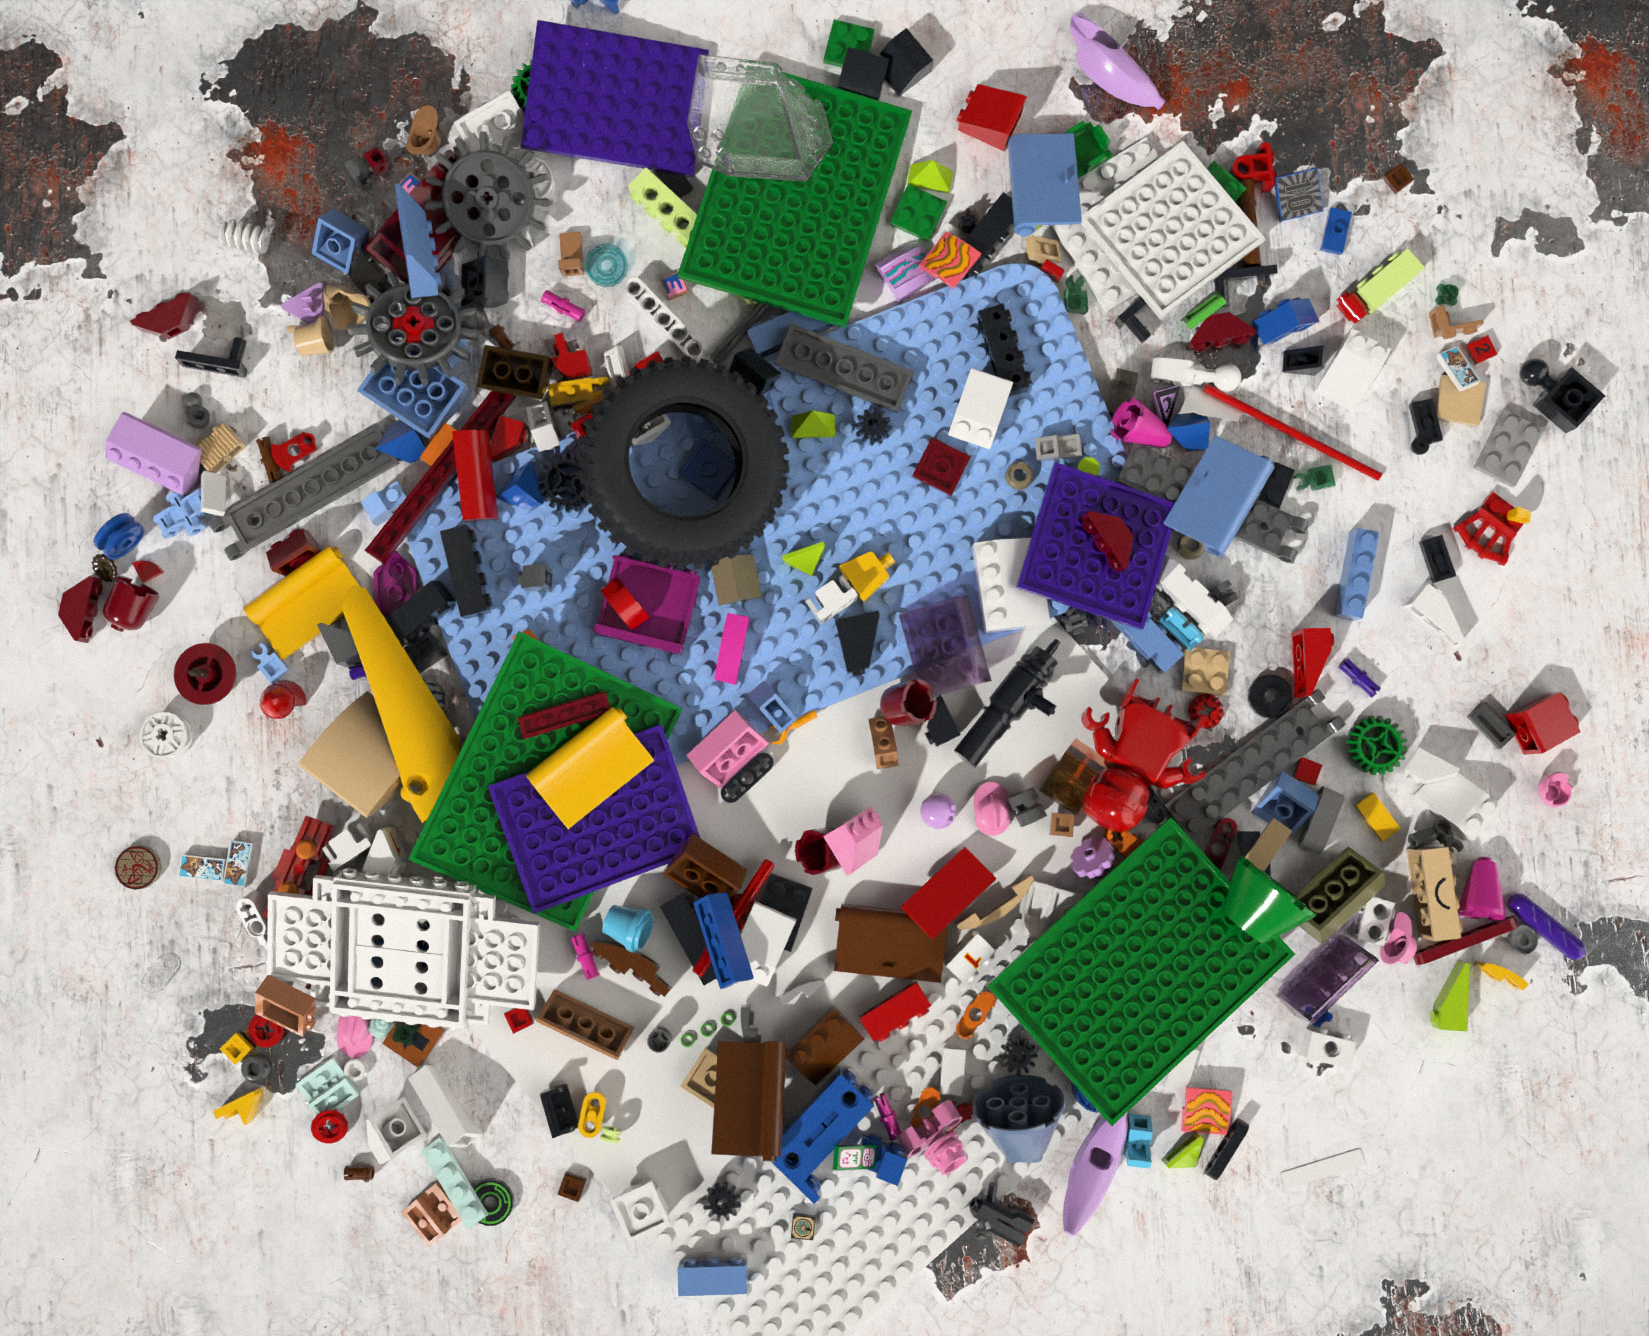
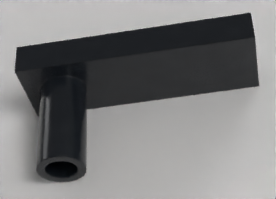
M1277 265L1228 269L1210 283L1214 282L1215 293L1219 292L1227 302L1222 307L1230 306L1228 281L1272 277L1278 273Z
M1142 297L1120 314L1114 322L1119 329L1126 325L1141 344L1151 336V333L1136 317L1137 314L1148 306Z
M234 337L228 359L179 350L176 352L175 359L185 368L246 378L248 370L242 363L247 341Z

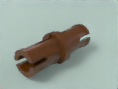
M262 437V440L260 438L257 439L256 443L262 457L260 461L265 467L269 483L277 482V479L278 481L281 480L283 477L281 476L279 466L274 462L271 455L272 444L270 437Z

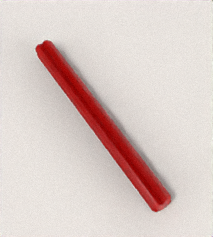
M765 859L732 908L737 923L773 870L775 865L770 860ZM707 948L692 969L693 973L699 977L704 975L712 963Z

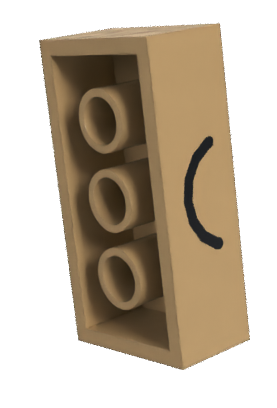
M1428 846L1406 849L1418 937L1431 941L1461 938L1463 925L1458 918L1460 904L1458 897L1455 896L1456 877L1452 873L1453 855L1449 851V847Z

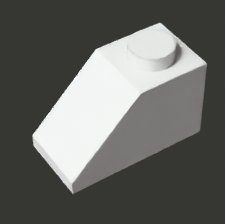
M1418 747L1404 774L1407 775L1409 781L1415 784L1420 782L1428 784L1456 777L1460 768Z

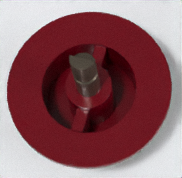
M200 643L189 647L179 656L174 667V682L178 692L186 700L198 705H210L224 699L233 689L237 678L236 666L231 655L222 647L211 643Z

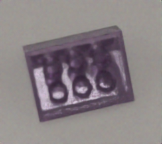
M968 595L955 596L899 615L916 679L924 680L932 687L933 691L931 693L933 697L992 681Z
M1339 934L1338 936L1331 937L1326 943L1328 946L1322 952L1320 950L1317 951L1310 958L1311 962L1306 967H1300L1290 982L1287 981L1279 987V993L1276 997L1294 1016L1314 1024L1379 961L1376 956L1346 936Z

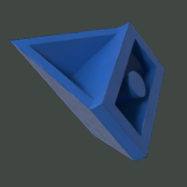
M1179 410L1168 425V431L1186 449V452L1207 449L1210 431L1208 417L1196 414L1195 412L1179 414Z
M400 420L390 425L375 449L411 464L420 460L426 445L418 431Z
M533 461L526 463L515 472L498 493L496 499L527 510H534L544 504L542 494L539 491L540 486Z

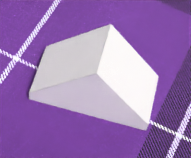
M666 414L656 417L636 433L631 443L633 446L653 442L671 424V421Z

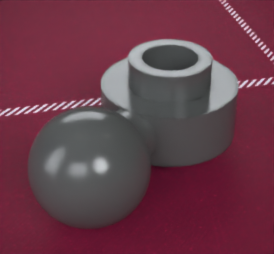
M188 393L184 398V403L189 408L186 413L187 423L193 428H204L210 421L209 411L201 406L202 397L198 393Z

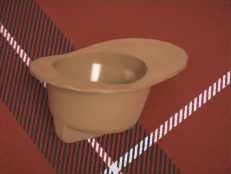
M426 105L421 107L413 118L406 144L407 150L411 154L421 153L427 157H432L441 144V134L437 130L438 114L433 106Z

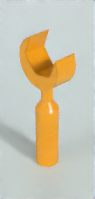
M814 709L797 718L795 722L781 733L779 741L771 743L776 745L782 744L787 738V731L797 729L817 718L818 716Z

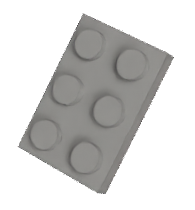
M1506 409L1502 410L1473 468L1512 488L1515 487L1544 428Z

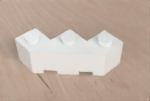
M1165 555L1155 590L1158 592L1163 591L1170 595L1174 601V608H1177L1181 614L1185 612L1192 616L1197 623L1196 628L1202 631L1203 635L1209 634L1216 638L1233 620L1232 616L1219 600L1215 602L1208 595L1209 591L1198 580H1193L1184 573L1186 569L1181 564Z

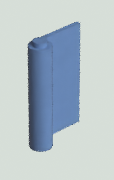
M1074 133L1018 134L1011 136L1008 139L1014 232L1022 237H1027L1035 232L1037 225L1081 224Z
M1215 435L1165 519L1164 525L1203 543L1204 549L1210 554L1223 557L1274 470L1273 461L1267 456L1256 455Z

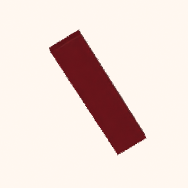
M601 691L519 716L517 720L523 739H527L599 717L610 709L606 692Z

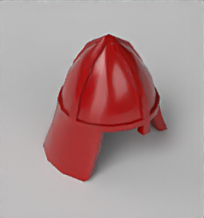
M280 680L272 683L262 692L259 706L266 718L285 719L293 711L294 706L307 704L306 695L295 682Z

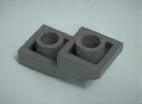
M742 1004L741 1028L744 1041L761 1043V1035L757 1034L758 1028H749V1025L754 1023V1011H750L751 1005Z

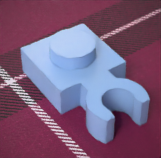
M260 643L259 645L263 649L262 654L258 655L254 650L250 651L253 658L261 661L257 667L270 683H274L290 669L276 652L270 655L269 647L264 643Z

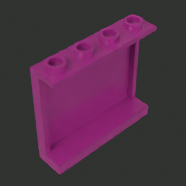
M620 553L619 556L613 555L614 562L608 584L618 577L648 614L649 618L632 631L604 597L598 624H595L593 632L597 635L682 655L701 581L700 576L696 575L697 571L684 568L683 572L675 570L676 566L670 564L662 568L654 565L653 560L650 562L637 561L632 559V555Z

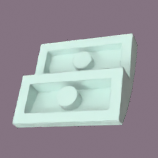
M334 1055L301 1077L295 1084L308 1099V1106L316 1115L325 1111L326 1108L328 1110L337 1109L338 1111L359 1096L354 1083L347 1079L344 1074V1068Z

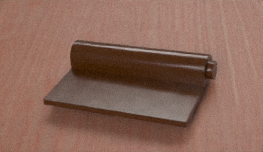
M841 904V908H836L835 921H839L834 971L941 983L948 926L931 940L903 910Z
M718 1041L711 1155L762 1157V1161L776 1162V1157H781L787 1043L779 1041H766L764 1043Z

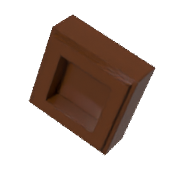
M1402 163L1382 178L1395 195L1415 180Z
M565 1172L557 1195L579 1202L587 1179Z

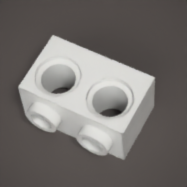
M547 401L526 407L530 431L539 452L551 450L559 446L560 442L556 424Z
M1373 897L1357 912L1351 937L1384 946L1390 937V921L1394 919L1396 914L1395 903ZM1379 904L1382 911L1380 915L1376 916L1374 908ZM1374 926L1376 934L1370 937L1368 931L1370 927Z

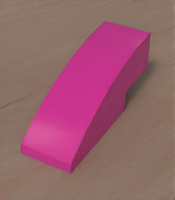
M727 613L714 680L736 685L746 643L745 640L750 622L749 617Z

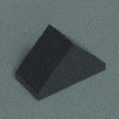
M1325 346L1285 350L1282 372L1315 376L1324 368Z

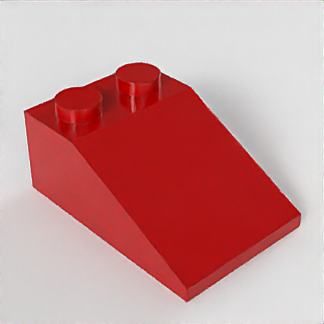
M1303 628L1291 633L1295 698L1312 695L1331 653V646L1334 645V635L1331 633V628Z

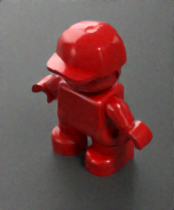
M1138 678L1128 684L1122 696L1120 711L1115 723L1114 737L1109 728H1105V725L1109 722V712L1103 714L1100 717V722L1093 720L1091 715L1093 710L1089 706L1081 716L1083 726L1090 731H1095L1092 733L1095 750L1104 758L1103 763L1107 767L1101 770L1097 776H1094L1091 784L1087 786L1083 799V810L1095 823L1114 832H1127L1137 826L1147 813V802L1150 796L1147 787L1153 785L1157 788L1167 789L1181 782L1194 784L1206 776V771L1202 770L1197 772L1195 776L1190 774L1188 765L1192 763L1191 758L1181 762L1178 767H1167L1171 758L1198 733L1206 716L1202 715L1190 722L1174 716L1170 712L1173 707L1171 704L1166 707L1164 713L1156 710L1161 698L1157 697L1154 700H1148L1134 693L1139 682Z

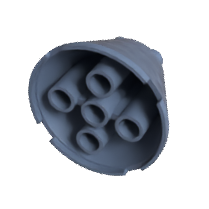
M1032 1075L1003 1077L992 1081L993 1085L986 1090L981 1088L973 1099V1115L1006 1157V1161L1011 1164L1030 1161L1033 1163L1040 1162L1065 1107L1064 1095L1061 1089L1056 1084L1052 1086L1046 1083L1045 1078Z

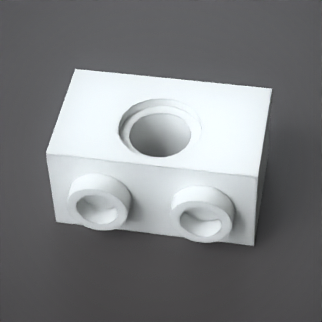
M1315 1026L1314 1030L1306 1029L1300 1055L1308 1059L1351 1069L1356 1042L1349 1039L1350 1035L1336 1032V1036L1327 1034V1029ZM1332 1041V1050L1326 1052L1325 1044Z

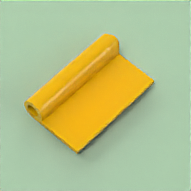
M331 545L327 546L243 606L246 615L253 623L260 627L282 661L321 634L317 624L323 623L332 626L345 617L341 606L351 585L361 587L342 560L344 555L337 546L334 548Z
M611 707L525 775L567 829L572 827L654 761L626 725L624 720L627 717L619 707L616 710L614 707Z

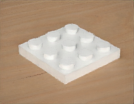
M510 90L453 122L470 152L480 150V132H487L489 150L498 152L502 148L505 137H513L508 155L515 160L521 159L526 152L533 151L521 149L524 114ZM533 151L535 155L540 153L539 151ZM486 159L483 162V168L486 172H491L494 167L493 162Z

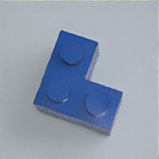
M1300 297L1292 300L1288 298L1279 302L1276 309L1263 311L1259 314L1260 318L1253 321L1263 345L1274 344L1292 333L1302 332L1320 322L1310 299H1300Z
M869 1133V1136L863 1134L860 1144L877 1145L875 1169L868 1170L875 1172L876 1178L898 1186L908 1160L901 1144L893 1141L890 1144L881 1141L882 1137L873 1133Z

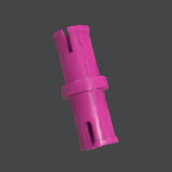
M546 290L541 297L542 303L556 309L557 313L561 315L565 314L575 319L577 322H580L585 315V309L572 304L568 298H561L549 290Z
M582 933L572 937L571 940L578 955L576 959L577 962L580 961L586 980L600 975L593 959L594 954L590 951L585 934Z
M886 1092L879 1094L880 1097L878 1095L874 1096L873 1100L880 1113V1122L884 1123L889 1140L893 1141L897 1140L896 1136H899L902 1132L895 1118L897 1114L895 1110H892Z

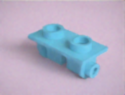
M1171 607L1158 622L1191 651L1197 643L1203 640V632L1199 631L1192 623L1187 625L1185 622L1188 619L1177 608Z

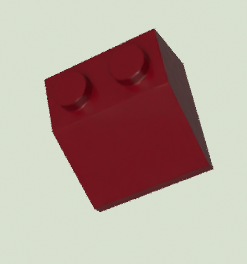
M302 528L292 531L284 541L272 544L271 549L266 552L271 570L287 576L322 550L312 534Z

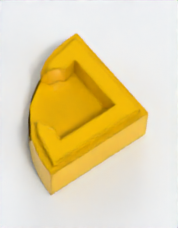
M1516 507L1508 511L1507 519L1529 524L1532 514L1524 508Z

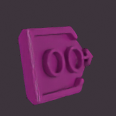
M396 550L385 564H382L373 572L374 602L383 616H390L418 592V570Z

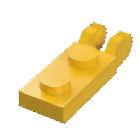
M590 377L548 384L551 406L558 407L577 404L601 395L602 391L594 392L593 386L607 385L610 383L609 378L591 379Z

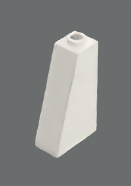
M423 1064L413 1071L414 1074L408 1077V1080L448 1147L466 1148L483 1135L435 1066Z

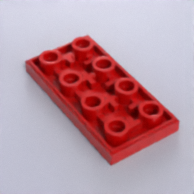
M964 847L901 906V909L933 940L994 883L997 878Z

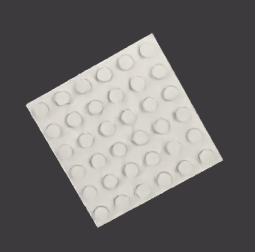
M1147 137L1078 179L1081 216L1160 158ZM1082 224L1049 225L1106 314L1139 294Z
M1184 141L1180 142L1081 216L1083 227L1159 319L1163 318L1257 248L1266 239Z

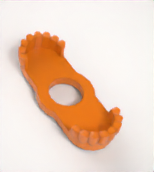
M982 991L973 1003L966 1007L964 1015L956 1024V1033L962 1039L973 1037L974 1031L985 1021L987 1013L992 1007H995L996 998L991 992ZM972 1008H978L982 1012L981 1018L977 1021H973L969 1017V1012Z
M929 1086L921 1091L919 1101L914 1106V1115L910 1126H913L915 1129L921 1126L922 1120L925 1119L919 1116V1107L926 1105L931 1109V1114L927 1117L928 1120L934 1116L932 1110L936 1108L937 1102L940 1100V1093L936 1088Z

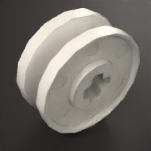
M533 157L524 167L530 178L538 174H548L549 176L546 181L534 185L535 197L551 199L555 192L556 184L553 173L545 161ZM521 192L516 193L515 198L519 203L524 204L526 200L525 195Z
M158 712L150 715L143 722L140 728L139 739L143 749L148 754L157 758L174 759L182 756L189 749L192 743L193 731L190 723L184 717L171 712Z

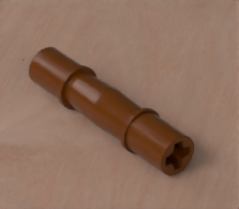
M1250 179L1241 180L1239 182L1246 187V190L1237 200V205L1258 229L1254 181ZM1260 246L1243 257V268L1261 266Z

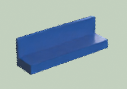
M726 892L709 894L693 902L720 989L728 988L739 982L752 980L754 976L728 894Z

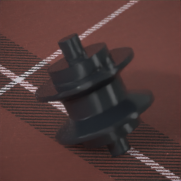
M966 208L965 211L957 216L958 220L961 221L958 224V228L968 234L979 223L977 221L979 214L970 210V208Z

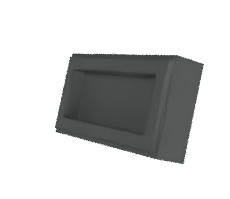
M1482 702L1467 716L1497 749L1503 748L1516 735L1509 725L1486 702Z

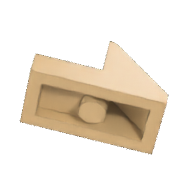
M1033 235L1025 238L1028 265L1042 266L1046 260L1054 264L1062 262L1058 241Z

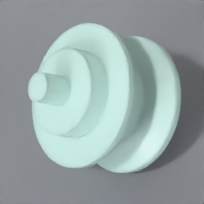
M373 1018L369 1023L368 1030L372 1036L384 1038L391 1031L393 1022H385L383 1019Z

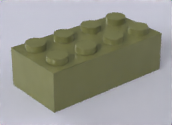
M1348 846L1295 895L1307 908L1316 913L1313 919L1299 927L1323 945L1385 887L1384 872Z

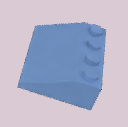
M395 184L411 298L438 295L437 286L442 285L440 272L435 273V269L439 267L437 255H432V251H436L434 237H429V234H433L431 220H426L425 211L400 184Z
M394 338V339H393V341H395V342H399V341H400V340L397 339V338ZM411 351L409 354L417 355L419 353L417 351ZM386 364L376 375L370 371L357 390L428 439H431L441 426L448 422L472 392L465 383L456 377L448 378L439 366L426 370L428 373L427 386L422 385L419 379V371L408 370L405 371L401 385H397L394 377L396 367Z

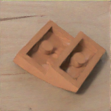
M439 1181L401 1212L428 1247L432 1246L462 1221Z

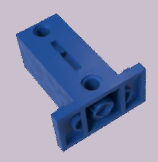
M840 1067L783 1127L781 1157H776V1162H772L813 1204L821 1198V1182L812 1172L834 1150V1146L838 1145L874 1107L872 1091L864 1084L860 1086L856 1081L857 1077L848 1068L844 1071ZM851 1091L855 1095L847 1098L844 1096V1093ZM794 1152L798 1156L793 1158L788 1156V1153Z

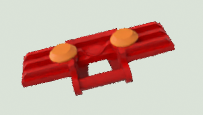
M305 816L293 846L290 847V850L284 848L272 876L273 879H276L275 892L313 896V883L309 891L305 890L306 882H303L309 866H314L316 861L321 862L316 875H326L330 866L328 863L331 861L323 858L324 851L322 848L328 845L335 826ZM268 905L263 914V917L268 918Z

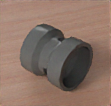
M1229 579L1209 590L1212 596H1215L1224 606L1240 598L1237 592L1232 590V584Z
M657 1027L649 1034L647 1044L653 1052L661 1053L669 1047L672 1035L667 1028Z

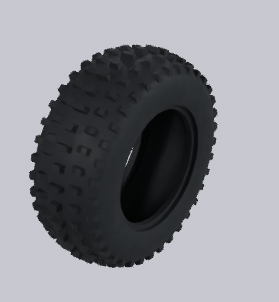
M689 356L682 357V361L666 357L664 358V363L658 362L656 365L654 360H651L647 363V368H641L640 371L637 366L630 370L631 376L629 375L625 380L621 376L617 377V385L612 390L606 387L602 391L604 395L600 404L596 402L592 404L591 408L594 410L592 413L593 417L592 419L585 418L583 425L586 426L584 430L586 436H579L578 439L583 453L576 454V461H579V467H582L583 471L577 473V479H580L581 485L585 484L586 488L581 491L582 498L585 497L586 502L590 501L592 505L588 509L589 514L601 520L597 524L600 530L603 529L604 532L609 530L613 535L610 541L616 544L623 543L626 546L624 552L627 554L631 553L633 555L637 552L643 555L642 562H650L651 559L659 561L658 567L662 568L667 567L670 563L677 564V570H682L688 564H694L695 569H701L702 565L707 561H712L713 566L719 564V560L723 559L725 555L729 559L736 557L735 553L740 551L739 547L743 546L746 550L751 547L750 543L754 540L753 536L756 535L760 538L764 534L765 522L772 523L775 518L773 517L776 513L774 507L780 508L783 503V495L780 494V491L786 490L788 486L786 484L787 477H783V474L789 472L788 460L784 459V455L789 453V449L787 448V443L781 441V438L785 436L782 426H777L775 423L778 415L774 409L768 410L769 402L763 394L758 396L754 384L750 381L745 384L742 375L736 371L730 374L725 365L718 363L714 367L706 359H700L699 363H697L696 360H690ZM677 412L694 414L713 423L725 435L734 453L736 474L732 490L721 506L711 512L698 516H678L658 509L640 493L630 471V444L636 433L656 417Z

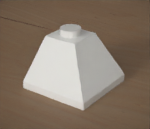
M402 1097L366 1120L368 1146L380 1165L426 1136L405 1097Z

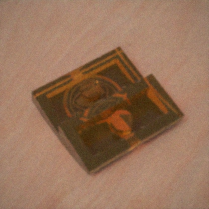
M601 394L573 405L572 408L577 418L581 419L592 414L594 411L591 408L594 402L600 404L604 395Z
M1066 751L1039 791L1074 815H1077L1083 807L1086 788L1091 784L1092 778L1097 776L1098 772Z

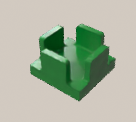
M1082 121L1065 132V134L1074 133L1078 179L1114 157L1108 149L1110 139L1100 124L1094 127L1091 121L1087 124Z

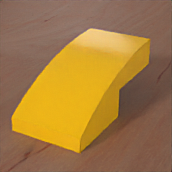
M1481 961L1475 963L1492 980L1501 982L1504 978L1512 987L1523 991L1529 985L1523 978L1501 966Z

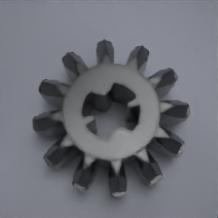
M876 408L872 409V414L865 409V417L858 415L857 419L859 422L854 425V428L860 429L856 432V436H863L862 443L869 439L870 446L874 445V440H877L878 444L881 445L883 443L881 437L888 439L889 434L887 431L892 430V426L887 425L891 420L890 417L883 418L885 415L883 410L879 415L876 414ZM869 424H877V430L875 428L873 431L869 430Z
M1019 1035L1015 1037V1043H1013L1010 1037L1007 1038V1042L1010 1045L1001 1044V1048L1006 1052L999 1053L1000 1058H1006L1001 1062L1002 1067L1009 1065L1007 1068L1008 1073L1013 1072L1015 1068L1016 1075L1021 1074V1068L1026 1073H1029L1027 1065L1029 1064L1032 1067L1036 1065L1030 1059L1038 1057L1037 1053L1032 1052L1036 1048L1035 1045H1028V1038L1023 1039L1021 1043ZM1017 1050L1023 1053L1020 1060L1013 1058L1015 1056L1014 1052Z
M727 1181L724 1182L723 1187L720 1186L719 1182H715V1189L709 1186L707 1188L708 1194L703 1196V1200L708 1202L703 1208L704 1210L711 1209L708 1214L710 1218L716 1214V1221L720 1222L721 1216H724V1219L729 1221V1213L732 1216H736L737 1210L735 1208L741 1207V1202L737 1201L741 1198V1194L734 1193L736 1190L735 1185L728 1189ZM723 1198H725L726 1204L722 1203L721 1205H719L718 1200H722Z

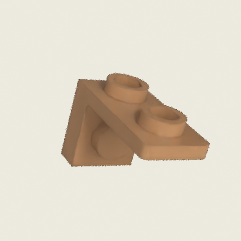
M560 233L561 260H558V266L562 276L584 275L581 233Z
M1445 305L1436 307L1428 313L1434 338L1443 337V339H1450L1457 336V333L1464 332V335L1476 333L1477 329L1484 324L1483 320L1449 326L1450 315L1446 312Z
M883 716L870 718L869 726L877 769L899 766L892 724Z

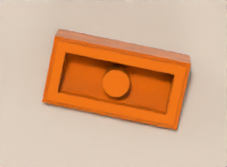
M445 422L424 450L420 459L432 466L453 440L452 431L457 430Z

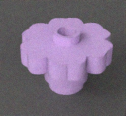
M1097 837L1086 839L1082 842V846H1078L1073 850L1070 856L1073 861L1071 867L1080 877L1087 875L1089 878H1103L1110 872V867L1115 859L1113 854L1114 847L1106 838L1098 840Z

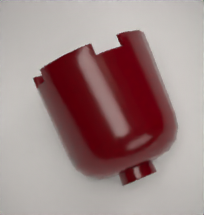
M118 576L103 607V615L112 623L111 627L120 632L140 629L160 597L158 596L159 593L143 583L141 587L131 583L132 578Z
M921 679L909 680L892 685L884 691L880 699V710L883 717L892 725L921 724L933 718L936 712L937 701L933 700L931 693L933 689L926 681Z
M836 828L807 830L803 832L800 840L796 841V860L801 862L805 868L804 872L816 875L842 868L824 839L825 835Z

